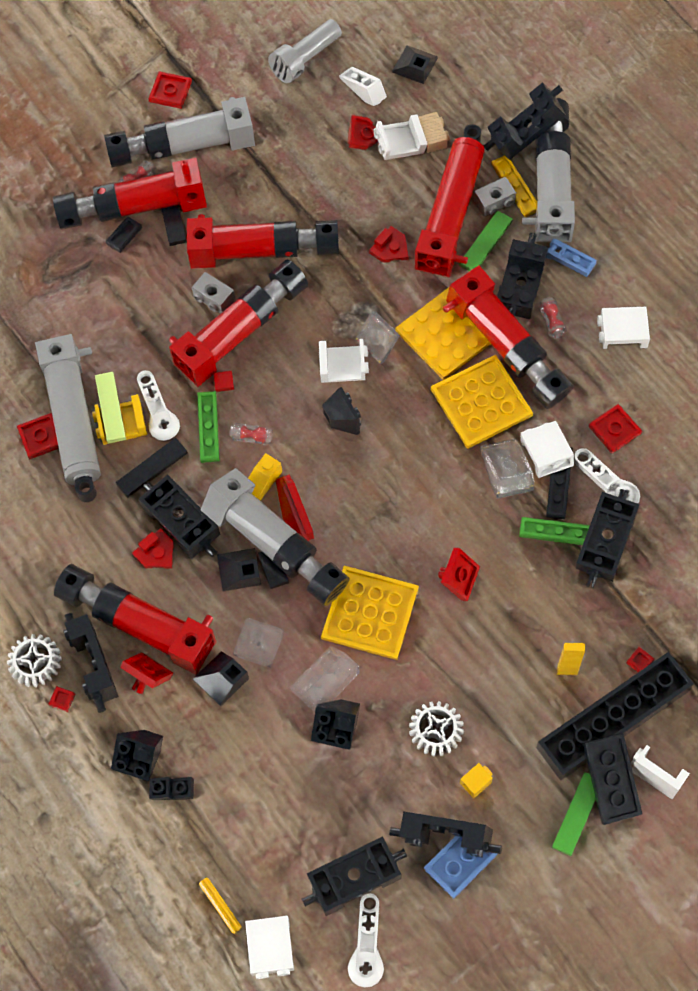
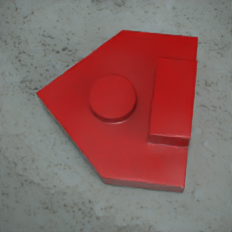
M356 115L351 116L348 131L349 148L367 150L378 143V139L374 137V128L376 127L370 118Z
M392 226L388 229L385 228L374 240L375 244L369 250V254L383 263L391 262V260H409L405 234Z
M161 528L155 533L151 532L138 543L139 547L132 552V555L144 568L172 569L174 542Z

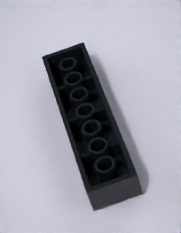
M667 652L538 741L536 748L561 781L587 763L583 746L584 742L618 733H624L625 737L688 693L694 683L672 655Z

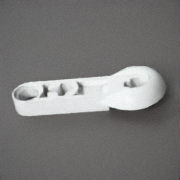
M146 370L140 372L137 376V381L150 412L149 432L157 440H170L179 432V419L166 408L153 374ZM145 376L151 378L150 382L146 384L142 383L141 379ZM148 389H152L154 398L150 397ZM163 423H166V425H167V428H166V429H163V427H162V424H163Z
M582 448L575 452L574 463L602 488L605 493L618 497L620 489H624V492L625 490L628 491L626 500L639 503L640 492L634 484L620 479L589 450ZM584 454L588 457V460L581 462L577 457ZM593 468H594V469H598V468H599V469H600V472H597V471H596V472L594 473V472H593Z
M371 893L365 894L360 901L358 944L348 964V974L352 982L364 988L377 984L384 972L383 962L377 950L379 900L377 896ZM367 898H372L376 902V906L371 910L364 907V901ZM363 912L366 914L376 913L375 917L371 915V924H375V926L371 927L370 931H366V927L362 926L367 922V915L362 916ZM364 963H368V966L372 967V971H368L367 975H364L363 971L360 972V967H363Z

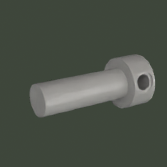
M329 19L291 47L287 44L280 46L268 57L273 73L282 82L291 83L303 74L304 64L342 35L341 28L337 22Z

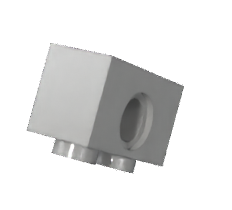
M506 177L474 191V202L483 216L492 215L497 210L510 207L515 203L516 192Z
M206 272L192 286L193 297L198 302L208 305L214 312L222 313L235 300L232 288Z

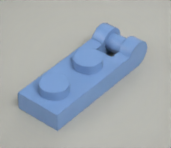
M552 239L550 242L547 259H553L588 277L597 260L557 239Z

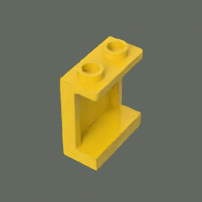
M138 394L131 396L132 401L120 403L126 440L148 435ZM95 404V411L92 414L94 422H98V428H95L97 438L102 440L103 445H106L108 443L101 408H99L98 404Z

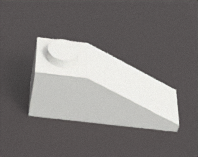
M351 67L339 75L340 79L364 102L372 106L380 104L387 97L380 79L357 68Z

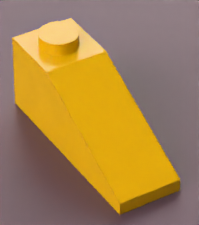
M266 453L254 467L248 478L255 484L252 494L260 501L282 473L281 462Z

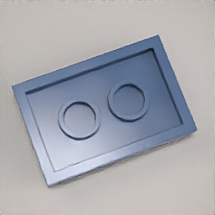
M455 836L424 867V870L455 899L498 855L497 853L483 854V858L471 856L466 853L467 850L461 847L462 837Z

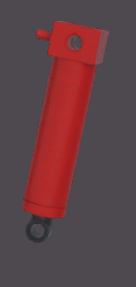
M475 124L467 125L464 129V136L453 141L426 230H421L415 249V270L450 278L455 262L467 264L468 257L457 255L456 249L485 153L484 146L480 143L481 129Z

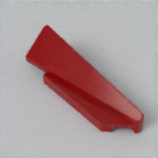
M290 474L277 478L275 482L283 521L308 541L314 539L313 529Z

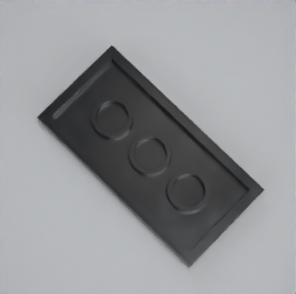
M624 733L584 742L583 746L601 823L606 825L642 815Z

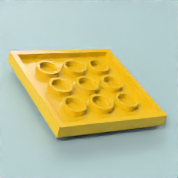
M449 287L395 328V331L442 380L448 378L490 345V342L468 316L462 320L453 309L448 313L444 312L443 306L448 304L446 299Z
M496 354L431 386L432 393L467 449L533 416L531 408Z
M344 565L342 572L350 580L343 592L331 604L321 639L398 660L419 586Z

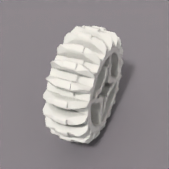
M35 634L31 635V639L24 636L22 643L20 640H17L18 646L11 647L14 653H8L11 659L7 661V664L11 666L8 670L10 673H13L12 677L14 680L18 679L19 684L25 682L27 687L31 683H33L34 687H37L38 682L45 685L44 680L46 679L52 681L51 674H58L55 669L61 668L58 662L62 660V657L58 655L60 650L56 648V643L51 642L49 637L44 639L41 634L37 639ZM37 648L46 649L49 655L39 654ZM36 656L38 660H36V662L33 665L31 661H33V659ZM20 666L29 667L32 674L22 672Z
M440 701L437 702V706H434L433 702H429V708L423 704V711L416 709L415 713L417 716H411L413 722L409 723V728L413 730L409 731V735L415 736L412 739V743H418V750L425 747L424 754L432 750V756H435L436 751H439L440 756H443L444 749L447 753H451L450 746L456 749L458 746L456 742H461L462 737L459 735L464 733V730L460 728L463 726V721H458L461 715H454L456 712L455 708L448 710V703L441 707ZM434 715H441L446 718L440 720L435 718ZM427 718L429 726L421 733L419 729L420 724ZM452 724L453 733L446 740L444 731ZM433 725L437 728L440 727V733L436 729L433 730ZM425 738H435L439 743L430 742Z

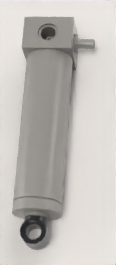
M72 334L38 341L35 342L39 365L46 381L65 482L75 485V491L82 502H91L97 495L93 482L99 479L101 471L81 379V373L83 372L80 357L92 354V349L87 347L78 350ZM90 488L87 492H82L83 489Z

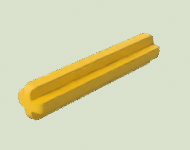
M209 878L203 879L199 883L200 887L233 934L240 931L242 926Z

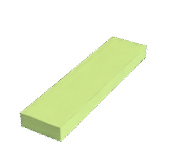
M108 372L95 375L107 443L126 440L114 373Z

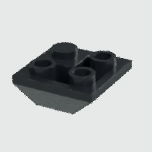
M407 45L392 73L424 84L438 56Z
M340 387L322 405L323 414L331 428L358 435L360 434L361 426L360 412L357 407L354 408L352 406V399L349 393H345L343 388Z
M255 548L217 554L223 592L261 585Z
M221 651L193 680L218 705L222 706L249 680L248 672L234 658Z
M339 699L317 704L311 741L350 750L358 721L360 703Z
M147 730L118 733L111 769L149 782L160 755L163 735Z

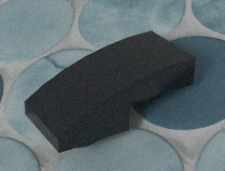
M170 777L150 778V800L193 799L194 779L192 777L174 779Z

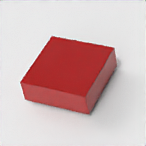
M232 371L214 373L216 392L234 390Z
M638 647L626 663L635 671L640 672L653 663L655 658Z
M56 686L48 704L51 707L68 712L76 694Z

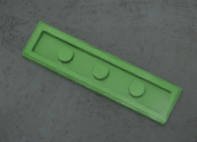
M497 210L464 255V257H468L467 264L459 263V266L468 271H471L478 265L481 266L511 225L513 218Z
M216 391L198 392L201 463L220 461Z
M522 517L519 537L583 545L590 525Z
M584 772L552 848L569 856H572L596 800L589 773Z

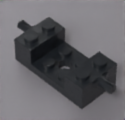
M543 82L529 93L533 101L529 107L509 123L500 116L487 127L491 134V140L483 145L484 148L489 151L496 145L499 151L511 160L542 133L566 116L556 98L563 91L562 87L558 85L551 91Z
M529 233L528 242L512 240L505 274L497 297L514 317L531 318L547 259L548 247L535 243L537 237L535 233L534 235ZM518 280H523L526 282V284L520 286L516 282Z
M168 474L154 486L150 482L144 485L147 492L139 498L141 507L153 520L157 519L177 540L179 547L191 559L204 550L211 557L218 553L211 546L212 541L221 535L218 525L201 511V508ZM177 510L184 512L183 516L179 518L174 517L173 514Z
M620 489L618 497L605 492L601 493L576 562V569L590 575L586 584L587 587H590L591 584V588H594L597 578H604L612 582L615 578L640 505L626 500L628 491L625 490L624 492V489ZM605 530H610L614 536L611 539H605L602 533Z
M68 613L64 615L66 630H63L66 640L71 648L75 647L77 652L87 649L95 672L83 676L85 683L82 684L84 692L88 696L89 701L93 700L96 704L98 713L106 711L104 702L119 696L101 645L87 614L74 619L73 614Z
M403 811L401 828L391 827L389 831L390 836L401 837L405 839V843L416 847H422V844H429L431 830L441 834H445L446 830L454 836L462 837L461 847L467 850L466 853L471 856L483 858V854L489 855L490 852L501 854L502 845L491 844L493 829L485 824Z
M382 836L307 873L313 893L301 898L304 906L306 907L317 901L322 907L325 916H328L344 908V904L380 886L384 888L401 880L402 874L396 862L407 857L404 848L392 854ZM357 869L360 872V877L357 880H351L348 877L350 870Z

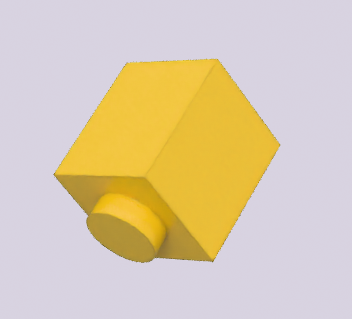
M478 763L460 779V784L474 799L492 783L493 778L491 776L493 774L485 765L482 767Z

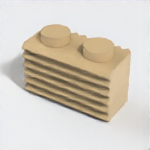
M437 112L418 116L427 141V153L446 149L447 141L450 138L448 131H444L443 118L439 117Z

